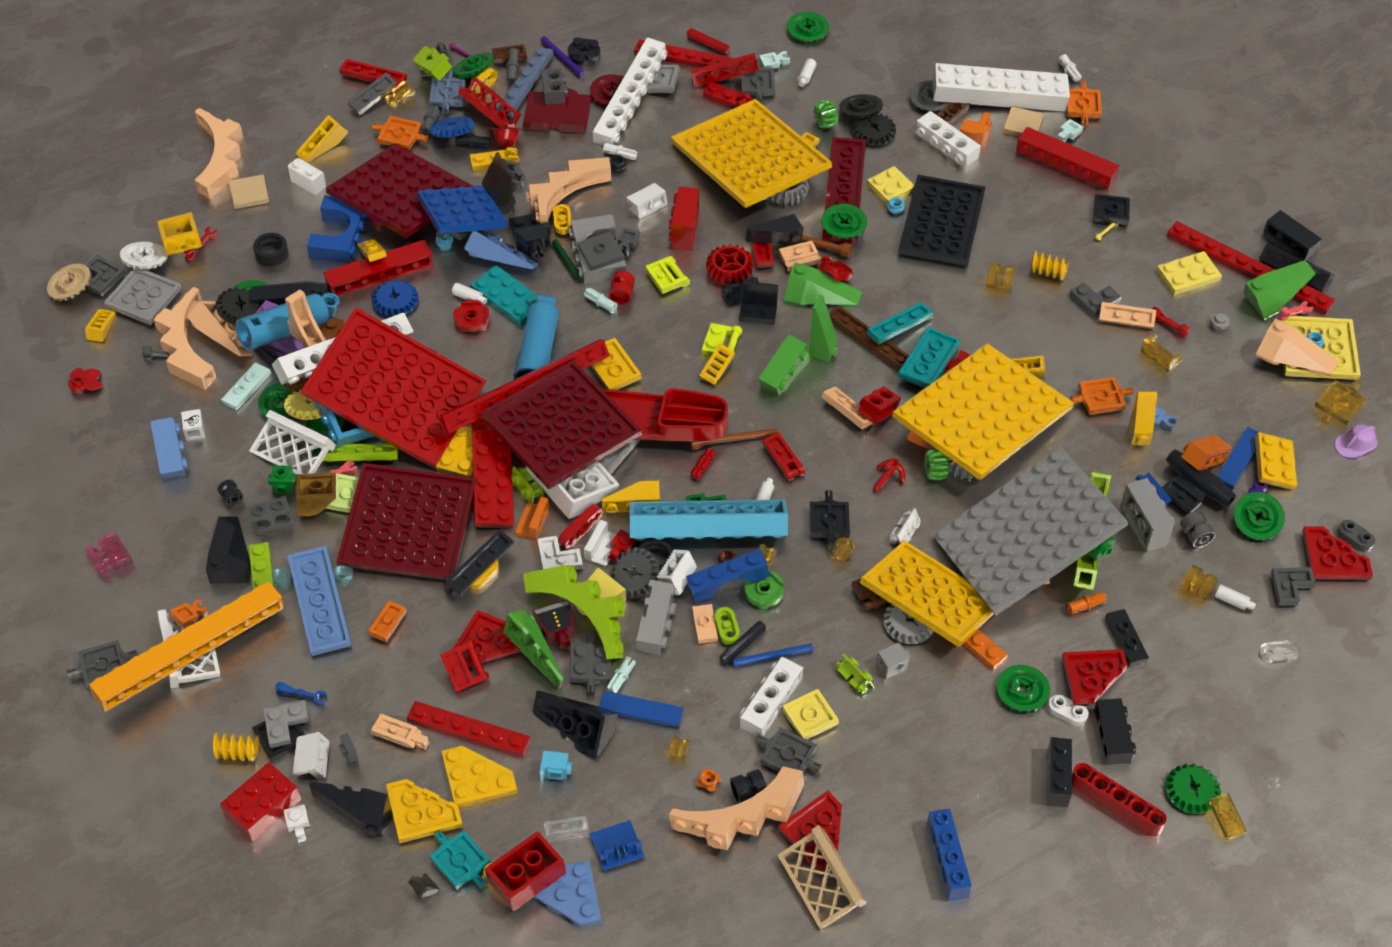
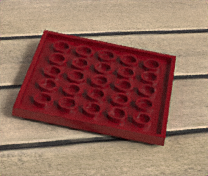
M393 144L326 187V193L403 237L408 238L431 222L417 198L418 191L474 186L400 145Z
M574 360L481 411V417L548 490L642 435V430Z
M363 463L338 553L337 565L447 580L457 570L477 478Z

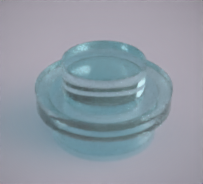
M339 565L334 569L333 575L336 581L345 584L351 581L354 572L351 566Z
M288 568L275 570L272 575L273 582L280 587L289 585L292 580L291 571Z

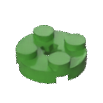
M769 571L770 577L754 583L745 582L744 593L747 600L751 604L758 606L761 610H766L778 604L784 596L783 580L778 574ZM760 587H768V591L763 592Z

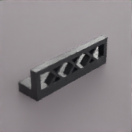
M1267 243L1259 257L1260 260L1278 269L1305 260L1273 243ZM1306 260L1315 272V276L1308 284L1324 291L1329 280H1332L1335 274Z
M499 529L446 580L444 590L449 593L453 589L461 596L513 546L514 541Z

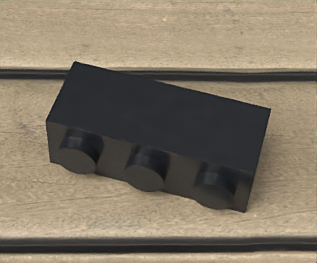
M1281 210L1267 220L1263 231L1289 251L1305 260L1318 251L1322 238Z
M1122 698L1097 700L1094 714L1106 765L1131 763L1133 755H1136V745L1131 741L1132 728L1130 724H1127V707L1123 706Z
M1051 737L1047 749V805L1068 807L1072 796V739Z

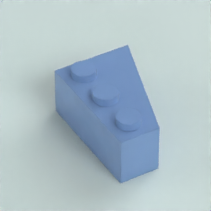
M174 417L150 421L162 479L168 480L186 476L185 469H188L186 457L183 458L182 451H185L183 440H180L179 436L181 434L179 422L176 423Z

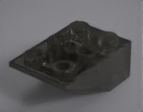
M497 152L482 181V186L494 200L501 213L506 215L514 212V205L516 204L513 195L515 188L512 183L514 176L512 171L508 170L505 158H502L499 152Z

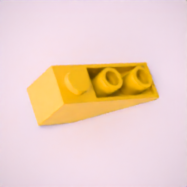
M659 480L639 481L603 498V513L630 512V502L660 501Z

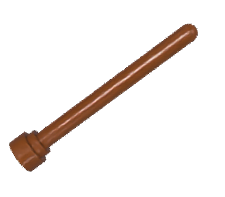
M802 235V240L799 241L803 243L813 241L815 246L838 251L841 256L847 258L850 257L853 247L852 244L846 242L839 245Z
M775 428L727 434L714 441H690V446L692 450H698L703 445L769 437L780 433V430Z

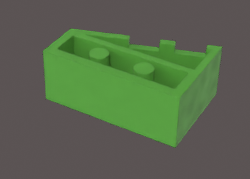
M788 334L758 378L760 385L779 396L783 391H786L789 384L812 359L807 344Z

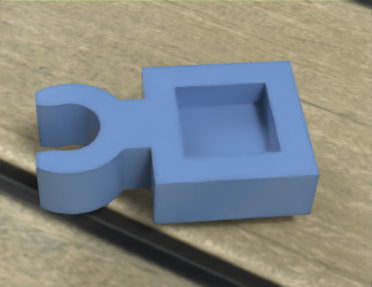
M1156 407L1154 427L1158 428L1159 425H1162L1166 430L1172 431L1177 417L1173 415L1167 416L1165 415V410Z

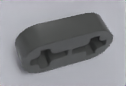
M507 161L503 164V174L509 184L515 189L523 188L526 184L525 175L518 164L514 161Z

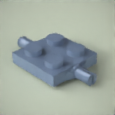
M450 70V74L448 71L446 77H443L440 81L432 78L430 106H443V114H445V110L446 114L449 113V107H463L464 97L458 91L461 87L465 88V79L454 78L452 70Z

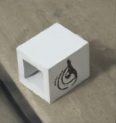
M201 410L181 412L186 441L205 438L204 420Z

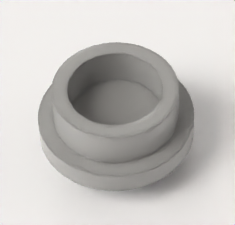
M1215 313L1211 317L1212 326L1217 330H1223L1229 325V317L1223 313Z

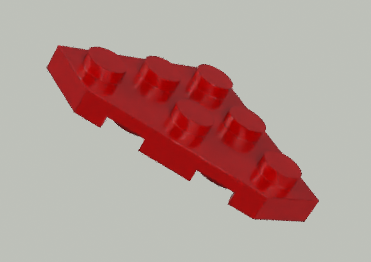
M1324 526L1303 527L1302 533L1309 567H1312L1315 579H1372L1373 572L1369 558L1365 555L1360 556L1352 550V546L1341 538L1336 539L1329 534L1330 531Z
M479 610L475 612L454 646L456 648L474 640L476 644L474 647L481 663L521 652L503 633L506 621ZM462 651L461 653L468 668L474 666L468 651Z
M1123 649L1062 653V661L1073 705L1094 704L1127 668Z
M827 790L791 816L787 822L780 824L779 831L793 845L812 833V829L819 825L825 830L838 852L842 805ZM814 840L806 843L804 852L815 853L816 843ZM803 855L805 860L811 865L813 857ZM817 858L815 870L825 872L827 862L824 859Z

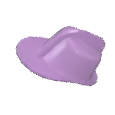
M1365 424L1355 425L1350 431L1336 439V451L1346 458H1357L1374 450L1378 444L1374 432L1375 427H1369Z

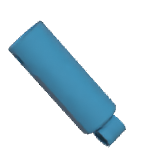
M314 293L306 296L307 303L318 326L326 324L329 318H333L336 315L339 306L337 295L325 293L321 297L319 294ZM286 303L237 319L236 333L241 345L249 351L293 336L289 331L287 323L290 317ZM251 337V344L247 341V338Z
M538 294L537 302L529 307L522 344L514 370V380L551 362L550 356L559 317V311L555 307V297Z

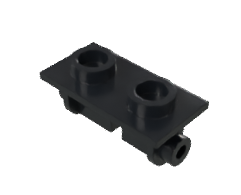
M750 277V279L744 280L759 283L757 277ZM742 283L726 285V288L721 290L728 304L741 300Z

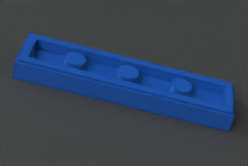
M1249 427L1246 428L1218 474V477L1232 490L1256 452L1255 435L1258 431Z
M603 691L599 707L614 711L620 717L679 728L684 707Z

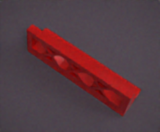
M752 53L693 69L691 74L695 88L708 85L710 82L715 83L759 71L756 55Z
M474 77L468 88L461 87L458 91L461 96L500 128L515 127L522 115L476 77ZM478 84L480 85L481 93L476 94L473 90ZM486 94L491 95L492 102H486ZM497 103L502 104L503 111H497ZM510 112L515 114L511 122L508 120L507 114Z

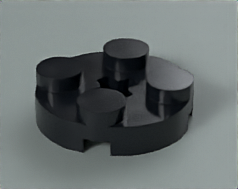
M576 37L568 46V57L576 65H590V62L594 60L597 62L601 55L599 42L595 39Z

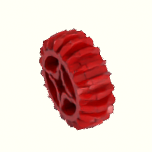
M723 244L722 248L716 247L715 250H711L707 257L706 268L711 280H715L716 284L721 282L723 286L725 284L742 283V281L749 279L753 273L754 263L752 255H750L749 251H745L744 247L739 248L738 245L734 247L731 244L729 246Z

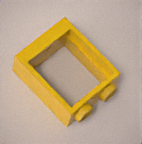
M192 212L157 221L167 256L202 247Z

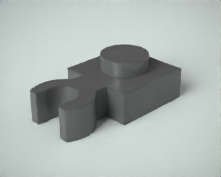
M623 227L617 239V244L621 250H625V256H629L630 248H635L640 237V231Z
M348 733L341 735V745L338 746L342 756L348 759L350 767L359 764L356 749Z

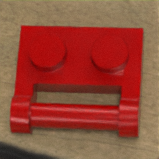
M474 640L440 654L455 692L490 678L488 672H485L474 647L476 646ZM462 651H468L478 674L477 677L472 678L461 653Z

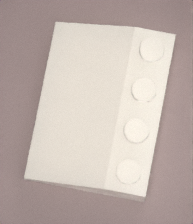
M599 461L549 490L527 466L525 468L568 519L581 515L590 505H596L619 488V483Z

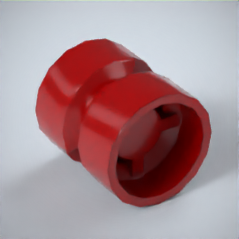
M627 271L615 272L612 276L608 298L618 305L628 304L632 298L635 277Z

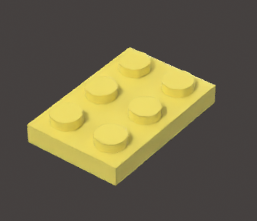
M1204 251L1158 265L1156 270L1173 295L1220 281L1222 278L1221 273Z

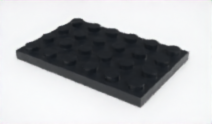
M917 175L898 253L968 266L986 187Z

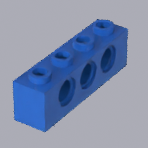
M949 808L931 811L928 815L927 827L947 900L953 901L969 898L972 884L951 810Z

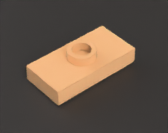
M712 604L692 606L698 644L717 642L718 634Z

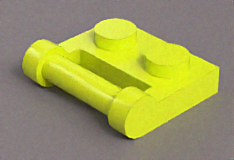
M672 256L645 266V271L662 294L679 287H687L690 284V279L684 276ZM667 267L671 268V270L673 271V273L676 275V277H677L678 279H675V278L672 276V274H671L670 271L667 269Z
M711 323L701 354L712 356L719 344L724 345L727 335L731 336L727 348L734 351L738 337L741 336L742 328L740 326L730 327Z

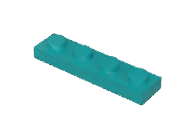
M920 302L868 328L867 334L879 345L932 318L934 312L923 302Z

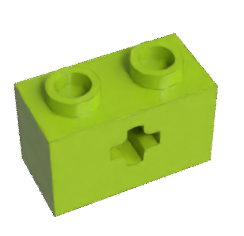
M424 46L412 60L421 71L438 81L452 68V65L448 62L449 58L443 53L440 54L433 47L430 49Z

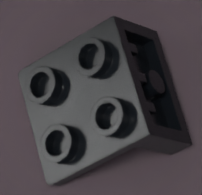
M743 281L739 321L775 325L778 285Z

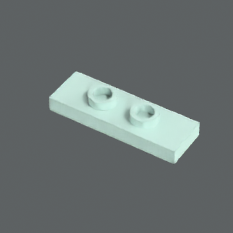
M255 362L221 399L222 404L237 411L271 375V370Z

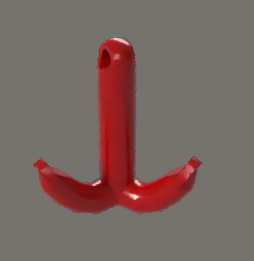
M888 459L877 465V470L884 467L887 469L875 483L874 491L877 492L881 489L895 470H898L900 485H903L905 470L898 463L897 459Z

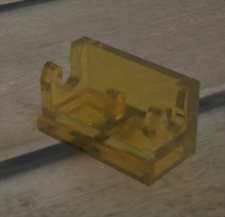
M1152 334L1143 340L1140 352L1169 373L1182 363L1181 357L1183 355L1178 353L1174 356L1157 342L1156 338L1158 336Z

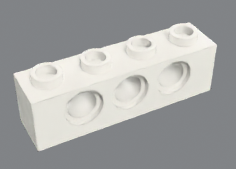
M929 111L916 121L915 133L919 137L925 139L966 168L979 158L981 146L933 112Z
M781 657L778 663L775 662L770 669L768 678H763L759 691L757 693L754 692L751 696L749 706L742 709L739 715L740 728L758 737V734L764 736L781 711L782 706L785 705L801 681L803 667L784 657Z

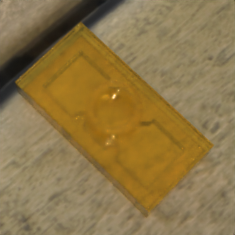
M1229 793L1208 800L1226 840L1247 833Z

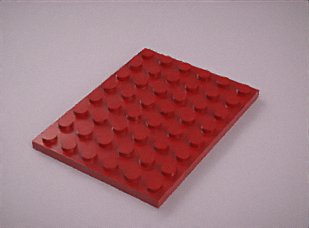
M355 307L302 388L300 394L435 469L457 432L455 430L447 433L440 415L470 401L472 396L478 397L487 380Z

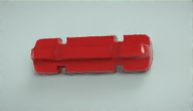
M707 448L704 455L701 456L695 468L691 471L692 479L699 480L702 473L705 472L715 457L713 449Z

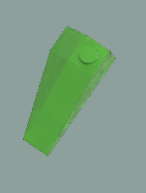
M1304 260L1262 274L1246 282L1243 294L1260 317L1266 320L1279 313L1284 305L1291 301L1294 295L1315 276V272Z
M794 263L789 275L783 302L807 307V304H815L819 295H822L826 304L834 305L835 307L838 305L841 307H858L862 291L842 281L838 282L832 279L831 276L811 266Z
M819 295L812 308L809 352L811 357L829 363L832 357H836L839 347L837 346V336L824 297Z
M524 610L510 612L507 616L503 633L557 689L561 688L564 678L535 618Z

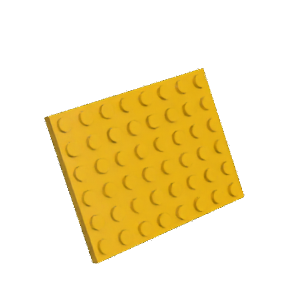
M756 99L671 136V143L744 208L832 168V162Z
M987 343L893 411L892 417L981 480L1070 411L1074 406V402Z

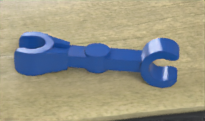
M278 682L275 687L276 694L279 696L294 695L301 699L314 700L317 706H324V701L318 700L319 697L327 698V694L324 691L310 693L303 689H294L283 682Z

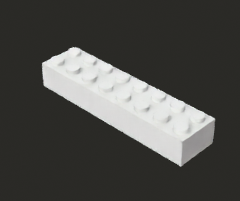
M936 63L932 77L933 101L1000 107L1014 106L1024 109L1066 112L1070 98L1068 74Z

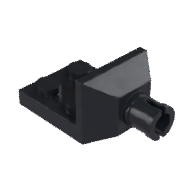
M536 213L508 218L517 251L532 253L534 260H538L537 254H539L540 260L544 259L546 256L545 249L551 245L550 223H536Z

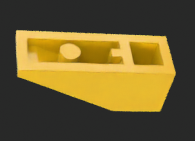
M328 115L295 154L303 161L309 163L337 146L347 135L348 131Z
M1137 392L1128 425L1131 445H1150L1154 430L1157 392Z

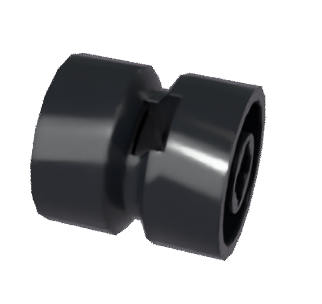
M759 769L747 772L745 777L741 774L730 778L732 793L738 804L750 799L767 787Z

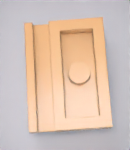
M813 241L779 249V255L788 272L792 270L794 263L812 266L819 264L821 260Z

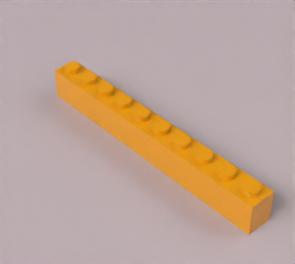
M269 581L257 586L251 592L239 596L237 600L222 606L210 615H206L202 620L187 626L176 635H172L162 643L150 647L148 651L133 657L121 666L115 667L106 675L96 678L89 684L93 698L103 711L107 712L282 610L283 601L281 595Z

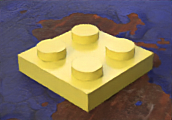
M895 166L867 180V185L886 204L891 198H903L909 195L915 187Z
M819 689L782 706V711L797 734L807 740L839 724V719Z

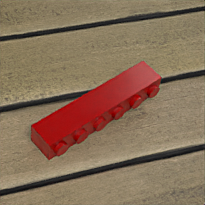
M1026 127L1017 141V152L1107 190L1117 178L1120 165L1030 127Z
M421 240L387 251L386 257L370 262L367 258L324 271L325 283L329 292L339 297L434 266L432 253L426 241Z

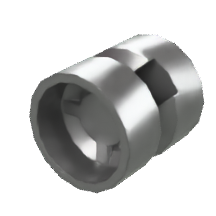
M1201 511L1191 512L1180 521L1181 528L1188 535V539L1195 548L1209 544L1216 536Z

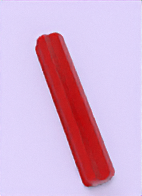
M693 28L687 31V37L723 54H727L730 51L729 45Z

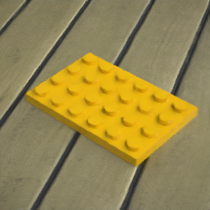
M906 541L898 545L863 575L860 580L862 585L958 647L994 615L965 578Z

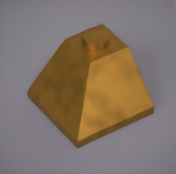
M336 473L297 474L296 502L298 516L318 515L336 499Z

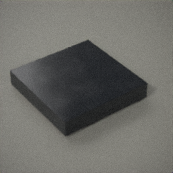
M1095 194L1093 221L1122 225L1129 224L1130 198Z
M265 721L252 727L255 736L259 737V742L270 762L296 750L297 737L305 735L299 724L288 726L291 744L270 748Z

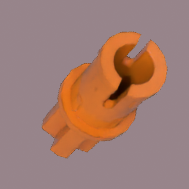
M1099 592L1088 597L1084 595L1078 600L1068 602L1066 607L1069 614L1073 615L1080 611H1089L1091 607L1105 603L1107 599L1104 592Z

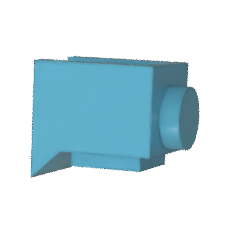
M543 751L539 771L540 781L547 777L548 779L567 780V774L571 775L572 762H569V754Z

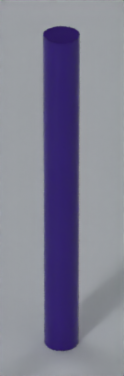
M543 36L541 38V42L549 49H553L554 54L580 77L584 76L585 72L547 37Z

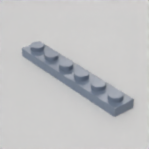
M538 47L504 97V100L516 110L541 75V70L545 69L553 57V49ZM501 103L497 108L498 112L503 111ZM512 112L507 113L508 118H512L514 115Z

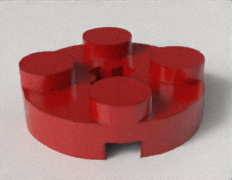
M829 256L821 258L818 265L819 270L831 274V278L838 282L841 279L845 281L851 280L854 272H852L848 265L839 260L837 262L831 261L832 257Z
M477 300L464 301L460 307L454 309V323L460 332L484 331L490 321L489 308Z

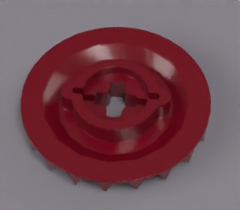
M608 74L595 79L590 86V95H592L593 100H596L597 104L608 105L624 77Z

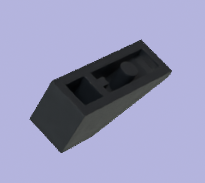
M795 214L747 227L745 240L746 242L787 245L801 241L804 228Z

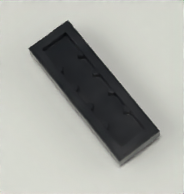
M1121 609L1106 613L1105 618L1120 649L1124 651L1129 667L1148 662L1149 656L1126 610Z

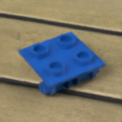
M631 820L590 833L603 871L645 858L642 851V843L636 836Z

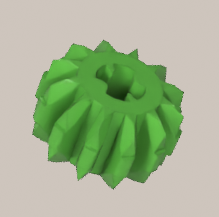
M824 99L814 105V118L820 128L829 129L838 123V111L832 100Z
M936 448L927 450L923 462L926 476L929 480L934 481L946 479L949 473L948 457Z

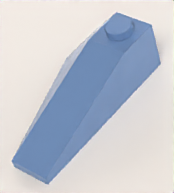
M491 230L473 231L464 247L468 254L474 258L479 257L528 269L537 268L539 265L524 253L515 252L513 245L503 243V238Z

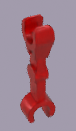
M211 227L205 229V235L200 238L202 247L209 239L217 237V230L211 233ZM199 248L183 251L186 254L185 259L191 261Z
M1156 306L1152 308L1156 310V321H1161L1166 326L1175 329L1182 338L1188 335V325L1176 323L1172 318L1166 317Z

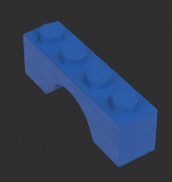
M761 549L687 575L686 579L694 601L697 604L715 597L716 592L727 583L737 580H746L754 583L770 577V573Z

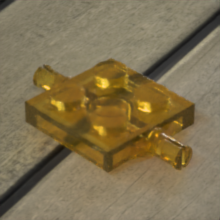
M1335 380L1315 403V407L1326 413L1321 418V421H1325V424H1328L1332 418H1335L1348 425L1368 400L1357 391L1361 387V382L1355 380L1351 386Z

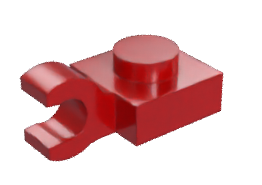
M620 529L609 545L613 549L607 559L615 562V558H618L621 552H625L633 547L636 539L630 538V534Z

